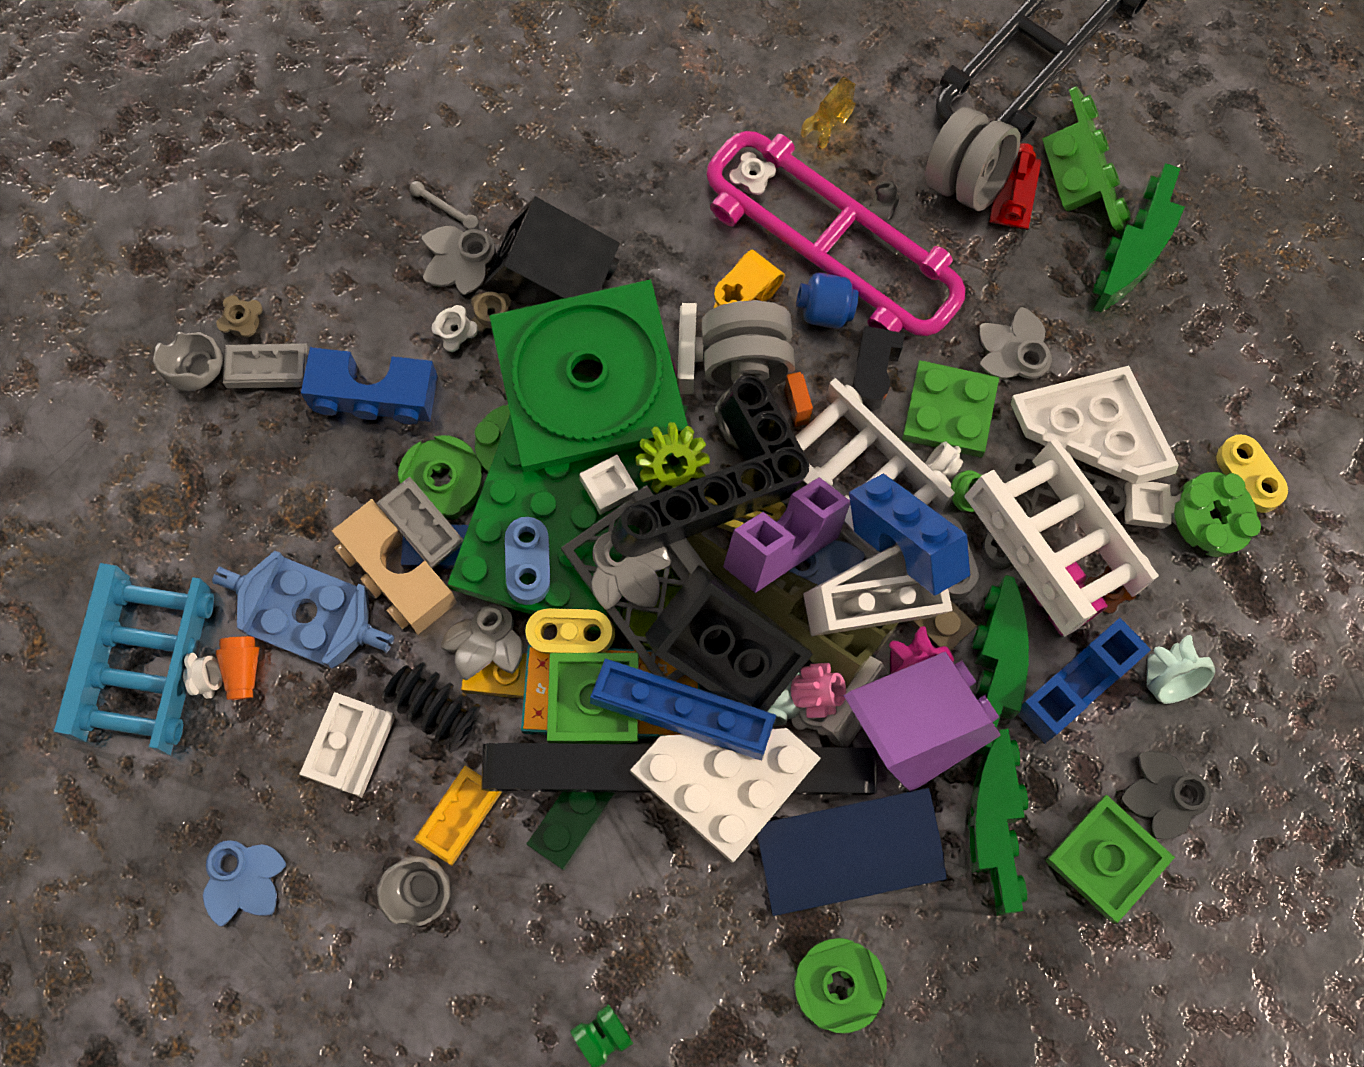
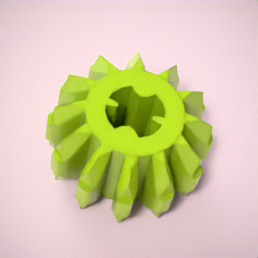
M670 422L667 427L668 434L662 435L658 427H653L651 431L655 441L641 439L640 447L647 453L637 455L636 463L638 466L645 467L640 472L641 480L643 482L653 480L651 487L655 493L662 491L666 485L669 490L691 482V478L699 479L706 476L700 466L710 463L708 454L701 452L706 443L702 437L693 439L694 431L692 427L686 426L678 435L676 424ZM670 453H673L680 461L675 466H672L665 458Z

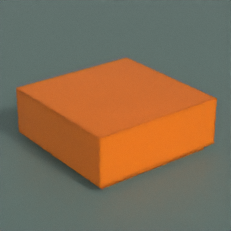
M801 372L788 374L786 376L784 392L794 427L807 425L811 418L813 406L804 375Z

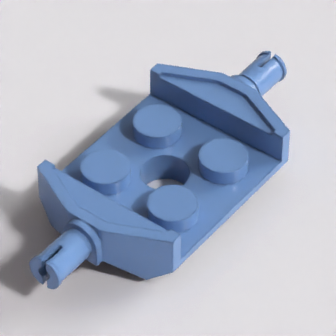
M272 552L247 575L241 576L220 566L216 570L220 576L215 574L213 576V584L233 590L238 595L237 628L242 633L331 669L344 662L358 645L363 646L365 643L387 653L391 648L389 644H393L394 635L372 628L368 624L370 606L368 591L365 586L361 584L355 586L287 559L280 552ZM305 603L315 604L317 606V614L311 622L299 623L296 621V611L301 605Z

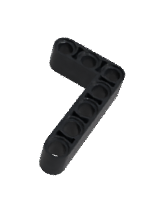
M751 375L741 376L736 379L722 402L720 409L722 418L746 461L628 505L622 512L611 534V541L617 552L628 557L641 556L791 497V494L796 491L807 476L809 462L768 387L762 380ZM760 435H763L768 440L763 439ZM779 470L785 472L789 477L783 475ZM742 483L749 485L754 491L748 490ZM705 497L715 500L718 506L709 503ZM667 511L678 514L681 520L672 518ZM628 525L638 527L643 532V535L635 534L628 528Z

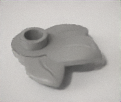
M443 226L427 232L422 236V241L435 256L427 266L423 280L437 287L450 286L455 283L462 295L475 291L486 278V265L495 256L493 239L489 234L481 230L470 229L463 232L455 226ZM475 247L483 249L478 254L469 253Z
M1020 307L1016 312L1011 327L994 323H982L979 327L980 342L989 354L982 359L979 366L991 376L1002 379L1016 375L1027 379L1042 377L1049 370L1052 363L1051 352L1044 343L1046 330L1043 323L1035 314L1024 307ZM1024 357H1033L1037 364H1028L1024 361Z
M612 531L601 535L593 547V559L597 569L591 581L593 595L599 604L608 610L617 604L623 596L629 602L638 606H656L660 585L655 572L666 568L673 562L668 549L664 546L637 557L622 555L621 559L615 562L609 555L610 549L613 546L611 541Z
M495 604L479 609L472 619L453 625L446 632L441 643L443 650L456 652L455 663L464 680L473 677L492 661L502 670L514 673L520 664L523 654V642L513 631L514 620L510 611L501 605ZM497 620L493 626H486L489 622Z

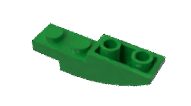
M1165 163L1158 177L1151 175L1142 195L1143 199L1148 200L1145 210L1141 208L1138 210L1132 226L1127 224L1120 238L1112 237L1104 256V260L1110 261L1107 272L1100 271L1092 291L1093 294L1099 295L1094 307L1095 311H1105L1132 291L1146 276L1167 245L1185 206L1170 202L1181 168Z
M1005 575L998 587L991 585L983 609L990 611L986 626L979 624L971 648L978 650L974 664L990 669V671L983 670L977 685L976 694L980 696L985 695L999 717L1012 720L1021 711L1026 690L1029 666V640L1027 620L1018 586L1014 577ZM997 719V720H995V721L993 722V724L995 725L996 728H997L999 719ZM993 741L977 750L976 753L983 755L991 748Z
M1009 729L999 730L1001 736L993 740L991 748L981 758L971 794L968 820V849L971 873L989 871L997 916L1024 911L1022 903L1027 902L1026 883L1022 875H1017L1014 857L1019 856L1018 839L1016 832L1009 830L1008 823H1016L1025 817L1023 810H1028V795L1025 785L1018 783L1016 766L1020 765V752L1017 741L1010 740Z

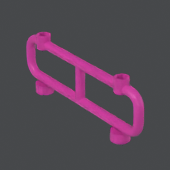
M740 132L729 138L712 157L707 166V179L710 187L718 194L710 204L713 214L728 226H734L746 214L827 274L850 279L853 289L858 290V296L876 309L867 320L869 327L900 332L903 328L917 336H929L943 329L961 308L965 300L966 289L962 278L949 267L953 259L945 249L934 246L930 252L924 250L791 155L795 150V146L786 136L777 134L773 140H770L758 132ZM745 147L757 149L762 153L767 162H772L776 168L782 167L842 210L814 244L723 178L722 171L739 150ZM855 220L919 265L920 270L925 276L932 280H940L948 287L950 291L949 297L933 317L927 320H920L827 254Z

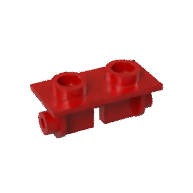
M1020 144L1017 160L1011 175L992 204L989 222L1025 230L1029 229L1041 160L1036 159V153L1033 151L1032 145Z

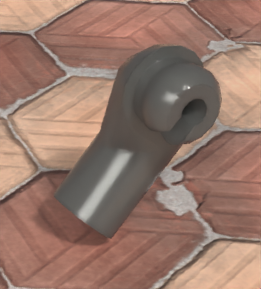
M885 181L877 185L875 188L876 194L869 207L866 208L887 222L898 205L899 195L897 194L896 185ZM856 220L851 224L852 230L864 228Z

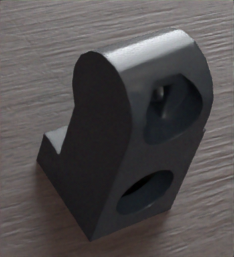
M864 326L852 387L861 396L862 404L870 411L879 409L886 400L890 389V377L887 373L888 362H898L903 348L905 333Z

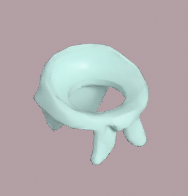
M1191 635L1185 636L1180 644L1175 643L1170 651L1160 646L1155 647L1153 650L1155 654H1150L1147 658V688L1163 704L1179 702L1198 694L1209 685L1216 671L1210 657H1198Z

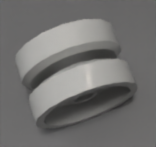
M961 107L951 115L933 144L925 171L926 185L931 190L946 197L956 194V199L961 204L976 211L985 210L1000 194L1011 175L1020 148V132L1017 128L1000 120L992 121L989 124L986 114L970 107Z
M759 300L732 302L708 311L702 317L703 345L707 348L704 352L705 379L711 385L723 389H729L736 379L745 375L759 378L767 387L785 382L786 376L794 373L795 370L794 348L789 344L792 338L790 312L785 307L776 303Z

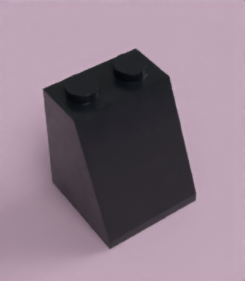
M534 196L510 221L481 288L487 292L505 293L511 300L528 306L600 291L605 279L609 280L618 266L619 259L615 257L620 243Z

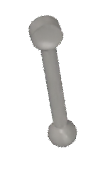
M414 181L411 183L409 190L413 196H422L463 223L466 231L479 228V221L476 216H466L425 190L421 182Z

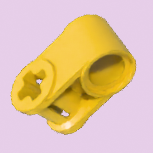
M750 250L743 255L736 266L716 285L714 308L737 301H768L781 286L785 273L755 250Z

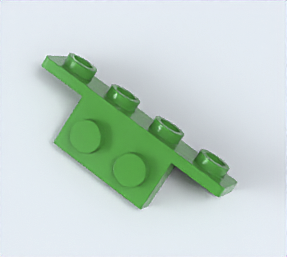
M1075 86L1069 89L1079 122L1042 138L1065 210L1067 212L1103 197L1111 225L1121 236L1127 226L1126 221L1131 220V214L1123 197L1118 199L1115 187L1120 185V180L1113 163L1107 164L1104 152L1109 151L1107 139L1101 128L1096 130L1093 121L1094 118L1099 116L1096 105L1091 95L1084 97L1078 87Z

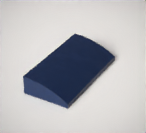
M929 788L768 821L755 836L772 917L947 879L940 835Z

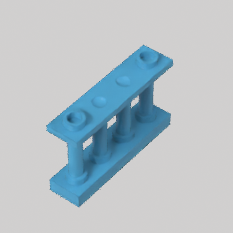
M100 563L54 732L70 740L83 742L87 741L89 731H92L94 728L151 736L149 747L161 754L171 756L173 745L179 743L183 732V721L180 717L187 693L183 681V670L186 667L184 658L189 653H197L205 618H210L214 608L212 589L202 579L192 577L188 594L134 586L129 581L130 576L117 565ZM128 602L183 610L178 635L121 626L119 618L123 605L125 606ZM120 643L173 652L167 677L110 668L108 659L111 648ZM109 685L162 694L156 719L98 710L96 704L100 689Z

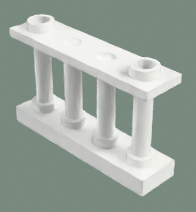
M836 378L832 380L826 399L831 404L795 436L804 451L843 415L860 433L821 468L818 466L813 468L809 464V472L796 490L801 489L818 477L832 486V480L873 443L890 461L869 480L883 473L894 480L903 472L919 488L914 494L915 497L926 505L933 501L942 511L948 507L955 492L951 489V483L947 477L938 470L932 471L862 404L861 396L853 387L849 385L844 386ZM779 470L783 475L789 477L785 472ZM850 505L840 534L851 545L863 551L864 557L868 559L878 554L879 551L854 532Z
M1055 438L1049 441L1032 461L1036 468L1007 483H1003L997 473L992 470L982 475L964 497L1065 637L1076 631L1097 613L1091 604L1092 602L1122 585L1131 597H1134L1159 577V575L1084 476L1070 453ZM1047 481L1061 502L1029 518L1015 500V497ZM1072 515L1087 536L1054 553L1040 532ZM1098 550L1112 571L1080 589L1065 567Z

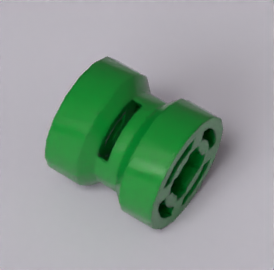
M609 1004L597 1012L595 1020L589 1024L581 1023L570 1031L591 1067H601L607 1062L608 1055L615 1050L624 1051L634 1044Z

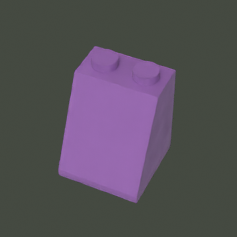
M946 651L856 688L844 695L887 769L910 792L1001 736L993 724L995 720L1000 718L985 695L979 699L976 698L970 686L976 683V680L962 660L954 664Z

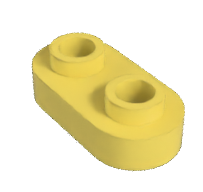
M1234 435L1221 445L1216 456L1219 468L1225 475L1234 473L1243 479L1245 488L1254 501L1256 512L1267 513L1273 511L1284 502L1288 494L1287 483L1255 439L1247 435ZM1237 449L1244 450L1248 455V459L1241 458L1237 453ZM1262 483L1269 484L1272 488V493L1264 491Z
M541 609L529 618L525 629L529 644L534 649L545 654L604 653L611 647L615 638V628L612 621L597 610ZM549 625L557 627V635L552 640H546L544 637V631ZM592 626H598L601 631L600 637L596 641H589L587 639V631Z

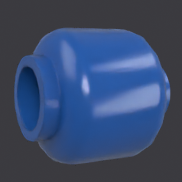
M815 273L810 278L808 284H800L796 307L803 308V318L806 323L840 329L846 321L852 322L858 303V290L853 289L850 279L846 277Z

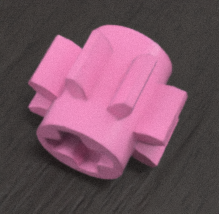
M817 663L802 667L800 670L801 675L795 676L791 684V697L795 706L807 708V718H827V715L836 714V706H841L845 701L846 685L842 675L830 673V663Z

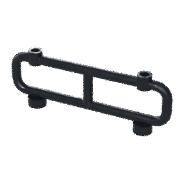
M1026 0L962 70L954 65L946 70L940 80V86L944 89L936 100V113L939 120L945 125L951 115L955 113L951 108L952 102L957 97L960 98L964 95L972 80L1019 31L1054 55L995 120H1000L1017 128L1020 132L1021 143L1030 133L1037 120L1036 116L1026 110L1119 7L1120 10L1129 16L1135 17L1147 0H1105L1066 43L1030 20L1046 0Z

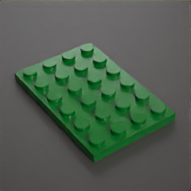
M572 371L574 378L580 382L589 383L596 380V378ZM683 405L686 416L688 406ZM509 415L447 584L448 588L531 615L541 609H584L600 611L611 620L563 554L561 547L621 506L619 505L600 515L580 481V473L618 455L638 491L647 485L654 495L658 494L652 490L653 480L648 482L641 480L640 472L645 467L638 466L636 463V456L647 452L641 447H636L524 473L511 415ZM673 453L665 457L667 462H670V456H673ZM521 517H532L541 521L546 527L549 537L550 588L543 600L532 605L520 604L513 600L506 587L505 532L514 520ZM628 525L632 532L639 534L640 529L638 527ZM608 527L607 529H605L604 531H602L601 533H599L597 536H601V535L607 533L608 530H609V527ZM524 532L519 536L520 541L524 543H529L535 538L530 532ZM587 542L574 551L584 565L596 566L593 559L594 542ZM612 546L609 555L613 561L617 562L621 559L622 554L617 552L614 546ZM525 573L520 577V581L526 585H530L536 580V577L531 573ZM622 596L619 601L625 602L626 599ZM616 608L621 615L622 608ZM592 626L587 631L599 636L601 634L598 626Z

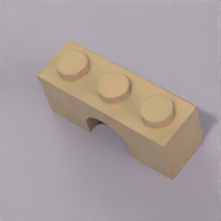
M373 499L332 530L339 541V544L334 547L336 552L349 567L355 563L360 566L365 572V575L360 580L375 598L381 594L387 598L392 606L386 611L402 630L409 625L418 635L457 604L451 590L426 561L408 573L397 574L387 569L388 559L391 553L402 545L403 537Z

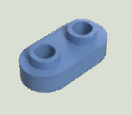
M521 517L514 520L505 532L507 591L513 600L524 605L540 602L545 598L550 588L548 531L541 521L532 517ZM524 532H530L535 538L529 543H524L520 541L519 536ZM525 573H531L536 577L534 583L526 585L520 581V577Z

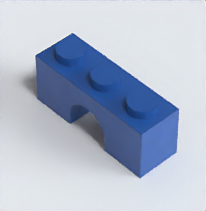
M310 347L301 395L309 408L314 412L322 415H335L337 411L347 412L365 420H375L377 416L391 417L399 423L409 425L417 424L418 421H431L438 381L433 361L391 356L387 375L378 383L365 385L356 382L358 366L351 352Z
M883 473L849 492L854 532L879 552L897 543L905 558L907 574L931 594L936 596L970 576L967 534Z
M1121 618L1117 619L1071 662L1022 704L1018 716L1046 744L1151 649Z

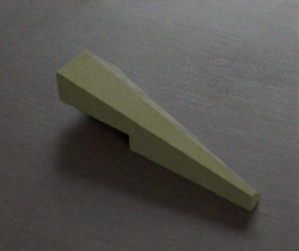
M702 532L686 538L707 568L719 579L732 587L811 650L813 655L809 660L813 664L830 663V673L841 674L845 681L846 689L869 657L875 658L898 625V623L811 637L803 593L818 586V584L788 571L755 593L723 567L729 545L726 549H723L704 537Z

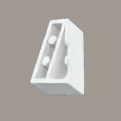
M897 543L803 593L811 637L931 618L952 611L948 589L934 596L907 574L905 558Z

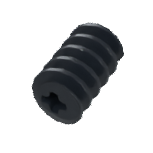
M421 662L413 669L405 665L388 682L383 691L382 700L386 704L394 702V709L399 714L408 712V720L413 725L422 722L421 730L426 735L436 732L435 741L440 746L450 742L448 751L452 753L464 742L474 728L481 705L476 703L468 710H465L463 707L467 695L462 693L452 700L450 698L454 688L452 683L446 684L440 690L436 688L440 679L439 673L435 672L427 679L423 678L427 668L426 663Z

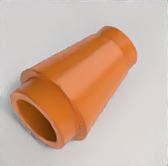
M241 636L219 639V649L215 650L227 700L253 698L260 647H255V637Z

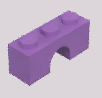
M818 477L791 494L787 509L777 522L762 512L734 529L723 567L756 593L839 538L850 506V500Z

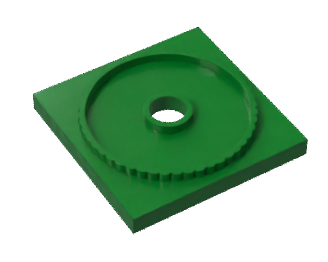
M651 279L489 315L524 473L640 447L641 439L655 441L651 431L653 427H658L662 435L668 434L667 427L670 422L676 424L678 435L688 426ZM590 359L599 362L603 366L600 377L593 382H580L572 375L573 368L580 361Z

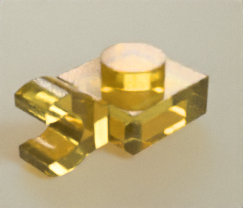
M843 76L820 102L819 110L804 121L801 137L805 138L811 131H819L822 135L818 138L817 148H825L830 141L832 128L838 121L844 123L855 108L856 103L853 102L856 84Z

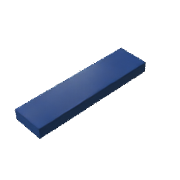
M606 658L590 696V704L761 761L776 718V714Z

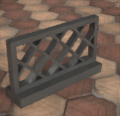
M647 485L634 493L630 500L561 547L563 554L592 593L591 581L593 576L590 573H595L597 567L584 565L574 551L587 542L595 543L600 537L597 535L608 527V532L612 531L614 523L618 521L628 505L653 496L654 494ZM639 530V535H643L641 530ZM686 538L665 546L670 552L673 562L664 568L663 577H658L659 584H662L658 608L638 606L629 601L628 603L619 601L612 608L604 609L635 653L639 654V658L649 672L673 681H677L685 674L677 669L666 677L655 663L656 655L653 653V650H651L650 656L641 644H649L647 638L635 635L629 624L632 610L657 614L658 618L664 610L667 585L682 587L698 565L710 572ZM669 569L673 571L678 580L668 578ZM616 608L627 609L625 620Z

